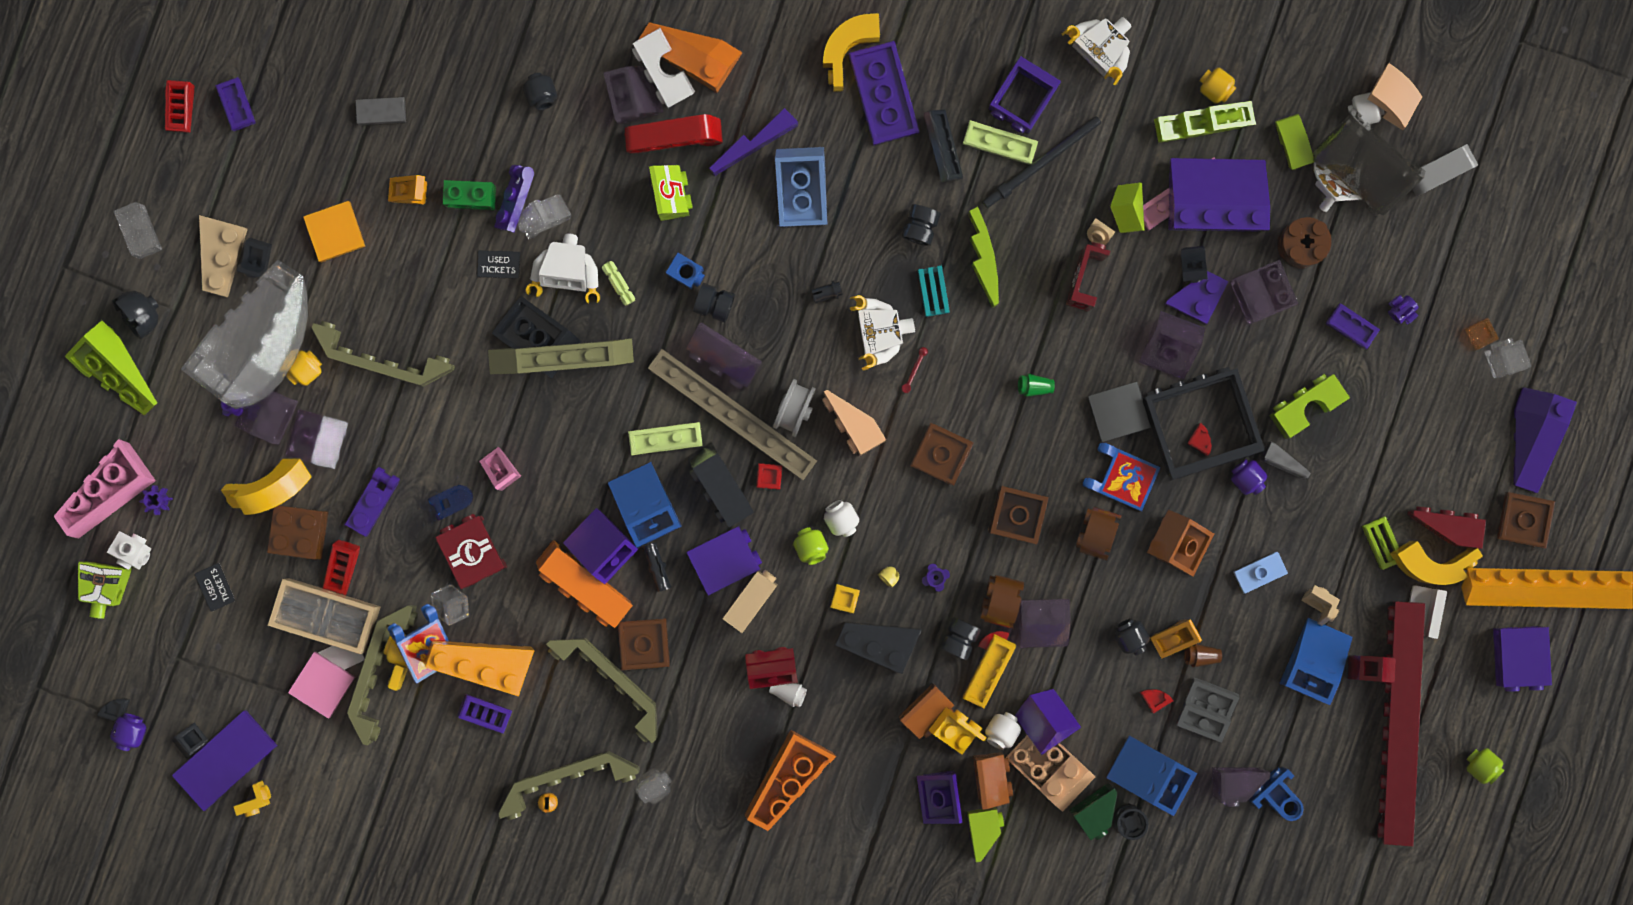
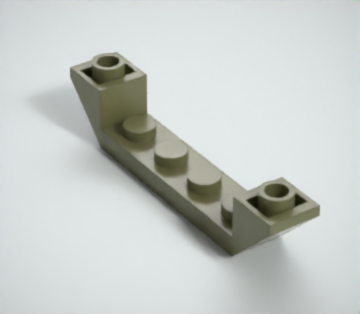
M321 321V325L315 323L312 325V329L327 357L420 386L432 383L454 371L455 368L454 365L449 364L450 359L436 355L435 359H427L423 376L420 375L421 370L407 367L406 371L398 369V363L384 360V364L375 362L376 357L362 353L361 357L352 355L353 350L341 346L336 350L341 335L340 331L335 330L336 325Z
M632 338L603 342L488 350L490 374H517L613 366L634 362Z
M408 605L377 621L347 712L364 745H369L376 741L381 730L378 727L380 720L362 715V712H366L370 698H367L369 690L374 688L377 681V675H374L376 668L381 666L385 654L382 650L384 644L387 643L391 636L387 628L393 623H396L397 626L399 625L403 630L414 626L418 617V613L415 612L417 608L415 605Z
M553 639L546 644L550 647L548 652L555 659L559 660L561 658L563 661L579 648L581 650L579 652L580 656L587 662L592 660L598 666L596 670L605 679L610 677L616 683L614 687L622 695L627 693L634 700L631 703L639 711L645 710L648 712L635 726L638 730L636 734L644 742L649 740L653 743L657 739L656 703L588 639Z
M606 751L518 780L514 783L499 812L500 819L507 817L508 820H512L522 816L521 812L526 809V805L521 791L529 794L539 790L538 786L547 783L548 787L561 783V778L570 776V779H575L585 775V770L593 768V771L596 772L607 768L606 763H610L615 781L621 779L622 783L636 779L635 774L640 772V768L638 765L610 751Z

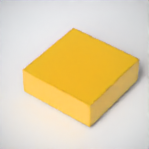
M837 584L831 608L854 614L860 590Z
M395 665L388 688L395 691L401 689L408 668Z

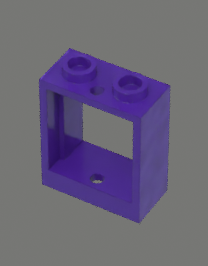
M1020 56L988 109L992 111L991 115L1000 121L1005 119L1012 123L1011 127L1017 132L1029 134L1061 81ZM1018 72L1048 90L1029 123L998 105Z

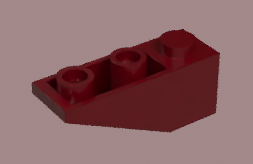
M1416 506V510H1408L1407 516L1449 544L1483 549L1486 520L1478 519L1479 514L1463 513V517L1454 516L1455 511L1440 509L1438 514L1431 513V508Z

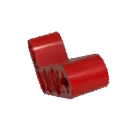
M696 115L624 128L627 153H642L693 144L715 146L723 143L721 119L712 115Z

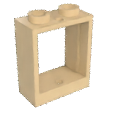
M766 570L763 573L757 571L723 617V620L743 633L778 584L774 582L776 577Z

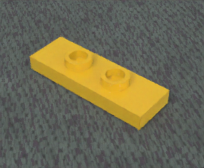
M994 634L963 694V699L985 708L1016 648V644Z

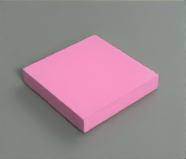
M314 652L288 693L329 719L356 677L319 653Z

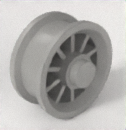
M793 379L787 394H784L780 403L779 413L773 428L782 427L791 431L792 436L796 437L803 420L808 421L813 408L809 407L816 388L812 387L809 390L798 385L797 380Z

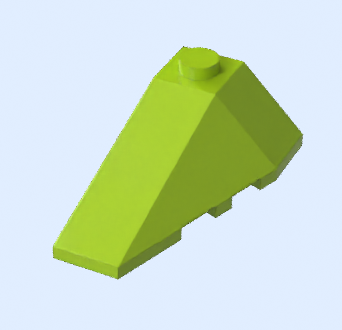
M103 321L86 333L65 355L83 375L88 378L91 376L102 382L101 387L106 390L113 389L119 393L122 401L143 415L147 414L157 404L121 339Z

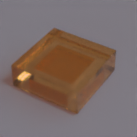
M1485 318L1465 329L1475 350H1479L1499 339L1489 318Z

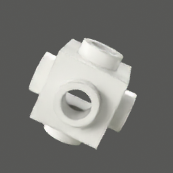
M119 531L107 553L117 558L116 563L128 570L131 566L140 569L149 560L151 548L145 545L147 540L134 533L130 537Z

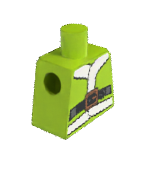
M88 561L78 563V599L82 602L91 603L89 617L104 618L106 605L116 606L121 603L132 568L128 570L121 566Z

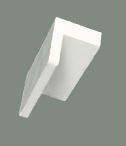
M1413 585L1409 602L1425 603L1424 636L1438 639L1447 591Z

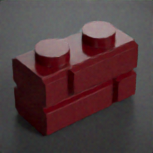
M779 647L775 651L768 652L756 650L751 654L745 655L750 689L798 683L793 648Z

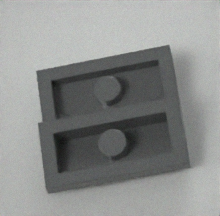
M1138 382L1088 396L1102 442L1151 428Z
M1194 677L1176 725L1222 743L1231 723L1230 718L1240 698L1239 694Z

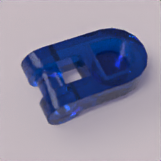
M457 485L429 498L428 501L431 506H434L437 512L435 516L440 521L470 506L473 501V493L467 486ZM445 499H448L451 505L447 509H445L442 503Z

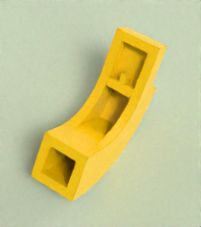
M863 14L850 18L836 28L830 36L824 50L823 68H833V70H828V84H833V91H843L842 62L848 50L861 43H879V14Z
M282 459L273 471L264 478L249 484H226L221 491L232 508H241L244 515L256 514L272 509L294 496L309 481L311 475L301 459Z
M1409 541L1399 547L1398 550L1390 553L1398 567L1409 577L1423 583L1437 585L1454 584L1468 578L1464 570L1478 564L1476 560L1483 557L1478 548H1468L1448 562L1438 564L1425 554L1418 541Z

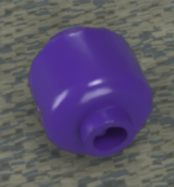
M1245 459L1231 471L1233 473L1231 481L1244 495L1250 493L1257 495L1266 487L1264 482L1267 479V474L1254 460L1247 461Z
M128 713L116 718L110 734L111 740L116 743V748L130 751V748H137L141 745L146 732L143 718Z

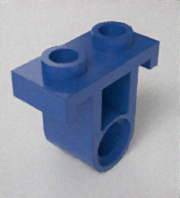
M1278 767L1268 775V781L1263 785L1258 784L1251 790V796L1248 800L1259 809L1262 807L1260 801L1264 798L1278 815L1286 820L1295 821L1303 814V804L1283 782L1286 777L1292 779L1294 775L1287 768L1282 767L1280 769ZM1292 801L1294 809L1290 813H1285L1284 805Z

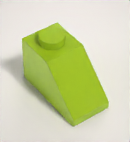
M996 807L967 811L976 862L983 860L1000 836V827H1004L1002 812H997Z

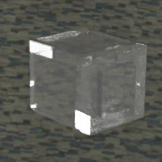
M448 585L431 593L432 606L436 609L438 617L450 626L469 617L468 597L453 585Z

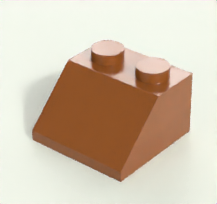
M1168 510L1161 521L1154 539L1151 541L1147 553L1194 577L1214 533L1190 518Z
M932 683L899 715V718L919 739L923 736L927 738L932 734L929 731L930 727L946 707L954 712L951 709L954 704Z
M1002 752L973 755L978 800L981 808L989 809L1010 803L1009 796H1013L1011 782H1007L1006 772H1010L1008 758H1004Z

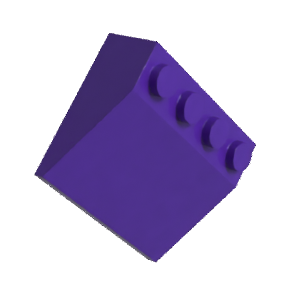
M1170 158L1168 230L1264 232L1270 230V199L1266 161Z

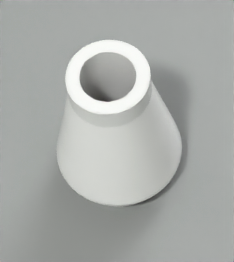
M794 683L771 686L769 693L774 694L792 707H800L807 692V689L802 688V685Z

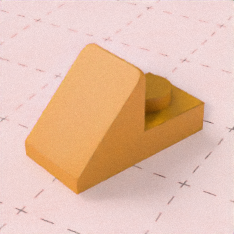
M411 175L390 178L388 202L425 204L427 191L425 176Z
M1191 619L1180 620L1174 626L1150 637L1161 659L1202 641Z

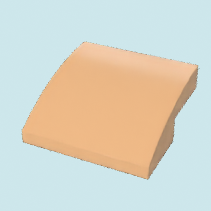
M1388 63L1371 91L1368 100L1386 111L1383 116L1384 119L1404 130L1422 96L1414 84L1402 72Z

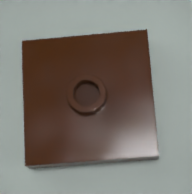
M930 422L910 466L954 486L974 442Z
M1505 492L1497 539L1547 548L1555 501Z
M666 618L619 622L621 670L670 667Z

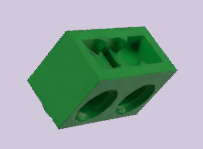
M444 180L443 205L452 209L495 210L496 186L492 182Z

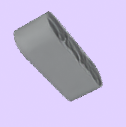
M1468 144L1405 177L1415 196L1418 197L1478 166V163Z

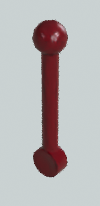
M926 347L919 349L917 361L906 384L902 386L904 393L911 391L910 385L923 357L928 354Z

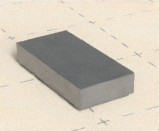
M405 98L356 100L357 124L406 122Z

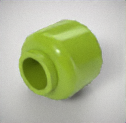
M805 528L797 533L798 537L794 540L793 545L800 561L814 565L826 558L825 554L829 548L821 531Z
M1488 748L1480 752L1475 749L1466 759L1470 762L1467 766V771L1482 784H1487L1488 782L1493 784L1504 772V769H1502L1503 761Z

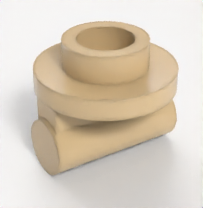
M1095 218L1087 231V236L1091 242L1106 245L1115 231Z

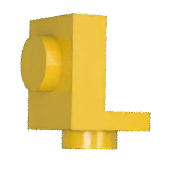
M263 781L252 785L256 796L255 799L234 806L236 816L243 813L245 817L260 813L259 808L270 804L271 793Z

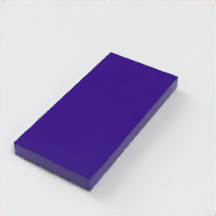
M895 41L849 53L873 146L919 134L918 124Z
M244 710L172 776L199 807L206 811L278 745L253 717Z

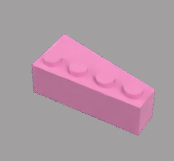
M118 439L113 445L114 448L111 452L101 459L100 465L95 471L85 478L84 484L80 489L74 492L54 515V518L67 536L79 539L156 481L130 443Z

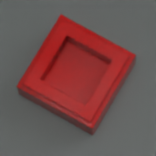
M758 463L756 487L780 489L782 466Z

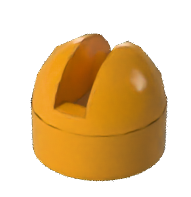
M544 793L538 800L539 809L545 813L554 811L558 805V799L553 793ZM545 797H549V809H545Z

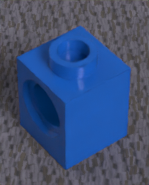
M677 253L666 271L667 276L690 290L694 286L699 287L705 277L702 274L704 271L702 266L680 253ZM684 267H691L693 269V275L688 279L682 278L680 275Z

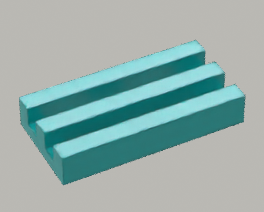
M942 265L918 269L926 317L950 313ZM934 272L938 273L944 307L941 310L939 308ZM924 274H929L935 311H930Z

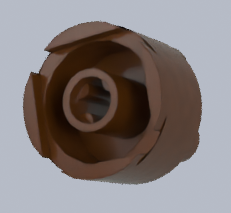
M1304 217L1293 221L1283 229L1278 237L1277 248L1279 255L1294 268L1303 269L1319 263L1327 257L1331 248V235L1327 225L1311 217ZM1304 239L1308 242V246L1305 247V244H1301L1300 241Z
M1094 507L1093 510L1088 509L1084 519V525H1087L1086 532H1080L1076 547L1080 548L1079 552L1107 561L1109 555L1104 553L1105 551L1109 553L1111 551L1119 525L1115 520L1120 521L1122 515Z
M990 575L986 588V596L989 597L988 599H983L980 618L984 619V622L1013 628V623L1016 621L1021 603L1019 594L1020 590L1023 591L1024 582L1000 575Z

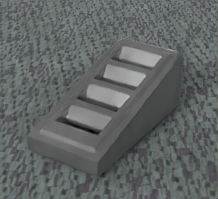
M1272 441L1266 443L1265 451L1262 452L1260 457L1261 461L1301 479L1310 476L1311 473L1277 444Z

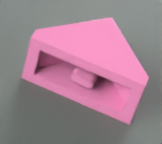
M499 447L480 460L481 465L497 490H504L521 477Z

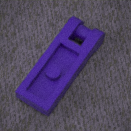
M512 165L509 169L511 179L504 192V199L496 215L494 226L497 229L512 233L515 232L534 177V171L531 167Z
M381 467L375 470L371 481L345 523L346 526L365 537H368L400 481V478L395 475L390 476L386 474V470ZM380 481L386 484L384 491L377 487Z

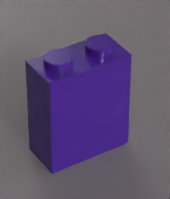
M597 508L563 542L583 566L603 584H606L638 550L620 529Z
M738 526L687 552L708 595L760 570L759 564L762 561L756 550L751 551L748 543L752 541L746 529L741 530Z
M1549 627L1493 628L1496 686L1504 687L1505 691H1520V687L1528 686L1529 690H1544V686L1552 685Z

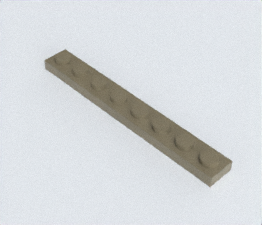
M661 349L648 367L649 370L802 480L806 478L816 464L817 460L663 349Z

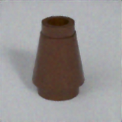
M1195 644L1185 648V663L1192 667L1221 663L1222 651L1221 649Z

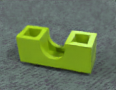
M1325 373L1312 381L1314 386L1308 390L1305 387L1301 388L1293 394V400L1288 403L1284 400L1273 407L1275 412L1269 416L1285 439L1293 437L1310 425L1304 415L1305 406L1310 401L1319 404L1324 412H1329L1350 398L1334 374L1326 376Z

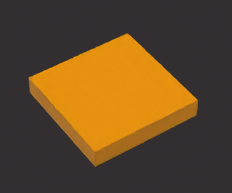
M349 201L304 216L319 262L366 247Z

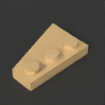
M199 215L202 290L228 297L247 228Z

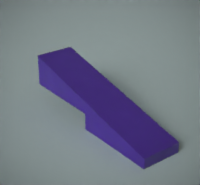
M784 108L751 141L743 135L710 167V172L714 176L720 174L796 128L798 121Z

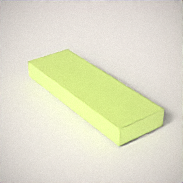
M971 120L963 141V145L1028 165L1032 164L1038 144L1036 140Z
M700 422L628 431L631 455L703 446Z

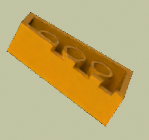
M432 640L424 665L426 668L519 696L534 649L530 646L520 647Z

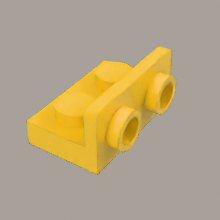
M947 707L929 729L933 735L960 754L965 752L976 736L982 741H985L987 738L980 733L982 727L973 720L967 723V716L959 710L952 712Z

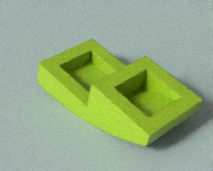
M1299 114L1275 121L1280 144L1284 146L1289 168L1293 170L1315 162Z

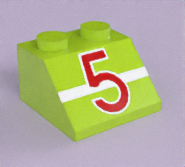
M679 165L650 166L655 201L661 221L690 216L688 209H692L693 206L690 194H685L684 186L688 185L686 171L681 172Z

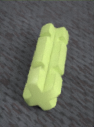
M612 261L605 263L602 269L606 276H609L608 279L617 294L621 296L620 299L626 306L634 302L635 297L631 291H628L629 287L620 272L616 271L617 267Z

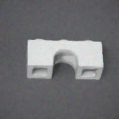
M661 28L633 43L635 48L632 51L639 62L643 61L647 68L644 70V73L649 82H654L657 86L658 91H656V95L662 104L666 103L669 108L694 94L695 90L684 70L676 75H668L661 70V56L672 49Z

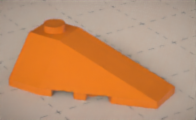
M648 23L639 39L661 28L672 48L669 52L663 54L661 59L680 71L684 70L685 74L718 93L742 55L741 51L723 40Z

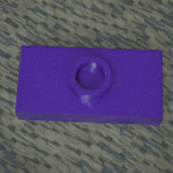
M237 77L215 85L232 131L256 123L240 78Z
M1341 303L1336 306L1325 323L1364 350L1368 349L1380 331L1379 328Z

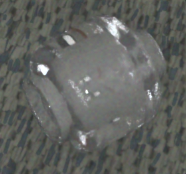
M652 768L637 779L635 790L645 804L648 802L656 804L670 794L671 788L669 784L672 780L665 770L660 772L656 768Z

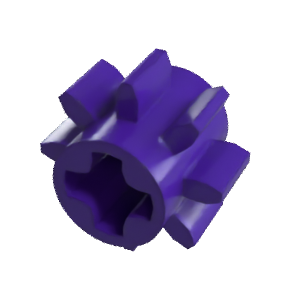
M1400 295L1396 296L1388 303L1392 307L1388 313L1398 324L1403 322L1406 324L1411 323L1418 317L1415 311L1419 307L1408 295L1404 298Z
M152 485V491H142L145 496L139 502L145 504L144 512H151L154 509V514L160 515V509H170L167 505L173 498L167 496V488H162L159 491L157 485ZM154 496H159V497L157 498V501L159 502L158 505H157V504H154V503H155V499L153 498Z

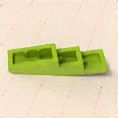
M1251 101L1211 106L1202 110L1187 111L1178 115L1154 119L1159 143L1219 133L1256 124Z
M976 207L968 213L977 232L976 235L970 238V242L979 260L973 262L972 267L993 308L999 304L995 255L987 227L979 208Z

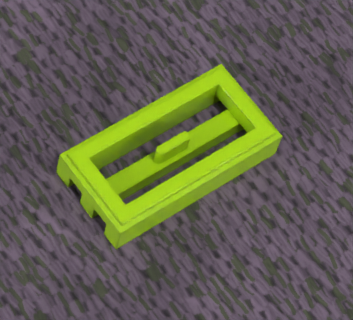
M1386 516L1362 525L1381 570L1397 563L1390 555L1379 529V524H1382L1393 551L1399 549ZM1372 527L1381 545L1384 555L1388 561L1387 563H1385L1382 554L1379 550V547L1376 543V540L1372 534V531L1370 529Z

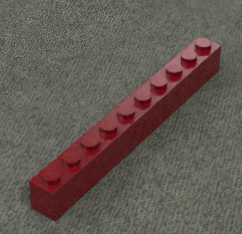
M1393 601V606L1388 607V620H1392V629L1387 630V644L1391 645L1390 654H1386V658H1396L1395 683L1384 682V692L1388 693V702H1384L1383 716L1387 717V726L1382 728V741H1386V751H1381V765H1385L1384 775H1380V789H1384L1383 799H1379L1378 812L1382 813V823H1378L1377 837L1381 838L1383 844L1414 847L1425 603Z

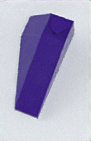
M1525 387L1521 389L1514 410V418H1516V432L1514 433V441H1516L1514 486L1534 493L1539 492L1569 427L1577 404L1576 401L1553 393Z

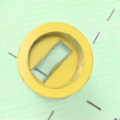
M886 567L878 574L879 578L891 588L899 580V572L894 567Z

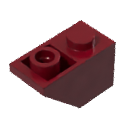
M1349 655L1348 679L1395 683L1396 658Z

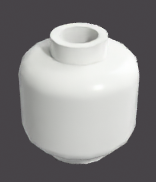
M1370 93L1354 96L1352 99L1353 105L1348 106L1350 120L1355 119L1359 126L1377 123L1381 120V115L1385 114L1382 108L1368 100Z
M838 500L825 509L824 520L833 535L848 537L856 531L855 527L859 523V517L849 502Z
M1007 712L1004 715H994L985 731L988 737L987 742L1000 750L1011 748L1021 731V727L1016 723L1018 719Z

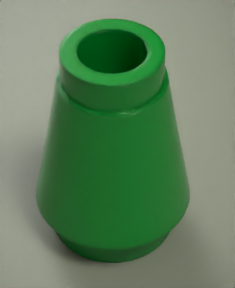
M1028 373L1019 376L1018 393L1023 394L1025 397L1048 393L1053 394L1054 379Z

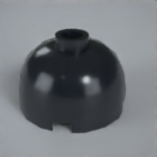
M127 291L111 300L117 312L122 310L120 312L122 320L140 340L149 335L157 326L158 314L156 309L159 305L151 295L146 297L141 292Z

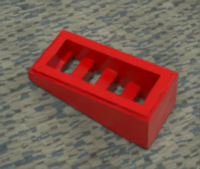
M166 81V131L190 133L195 88L192 83ZM176 89L184 90V94L175 93ZM175 99L184 100V104L174 103ZM174 109L184 110V114L174 113ZM173 119H182L184 124L173 123Z
M337 540L332 545L323 589L342 595L347 594L360 546L342 540ZM337 560L345 561L348 563L347 565L338 563ZM337 569L345 572V575L334 572V570ZM331 579L341 580L343 584L332 582Z

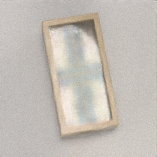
M287 578L282 579L268 626L363 654L367 652L381 606Z

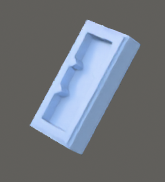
M1274 552L1233 571L1243 594L1288 574L1278 552Z

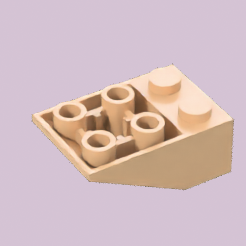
M824 391L825 398L822 401L829 413L834 411L837 419L834 422L840 432L846 431L850 438L847 440V444L853 454L858 452L861 456L886 441L872 417L830 391Z
M1028 735L1006 757L1062 812L1095 778L1062 744L1058 743L1041 755Z

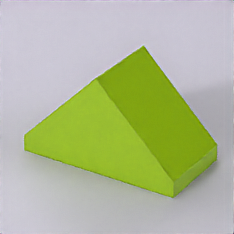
M1142 183L1118 185L1110 207L1120 233L1144 231Z

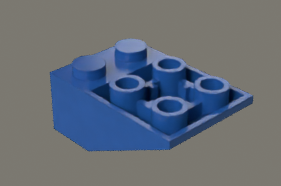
M652 462L608 482L636 548L682 527Z
M1307 618L1279 684L1322 703L1331 705L1341 681L1353 637L1326 625L1321 626L1317 621Z
M1128 736L1106 778L1174 816L1197 773L1137 739Z

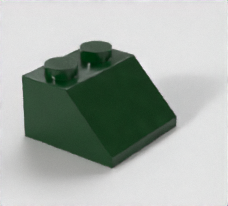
M1109 783L1069 809L1090 840L1094 838L1096 840L1101 839L1108 833L1107 829L1111 827L1117 791Z

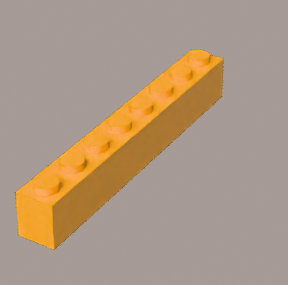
M1468 568L1466 572L1468 578L1464 579L1461 587L1466 605L1633 609L1632 571Z

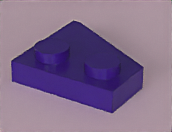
M1207 271L1208 279L1188 284L1168 299L1165 305L1206 325L1228 281Z

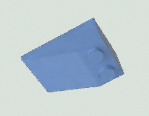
M824 147L776 149L775 165L780 227L826 225L827 200Z

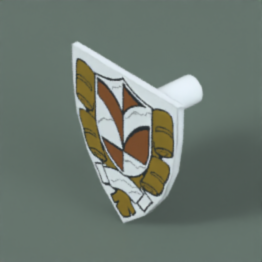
M1314 162V172L1318 180L1315 185L1326 196L1319 206L1322 211L1327 212L1335 201L1364 198L1339 174Z

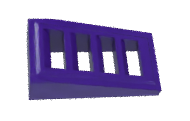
M465 693L457 717L504 734L512 710ZM473 702L475 703L471 714L468 715L466 713L469 705ZM480 705L484 706L480 718H476ZM489 709H493L489 722L485 721ZM498 712H501L503 714L498 726L494 725Z

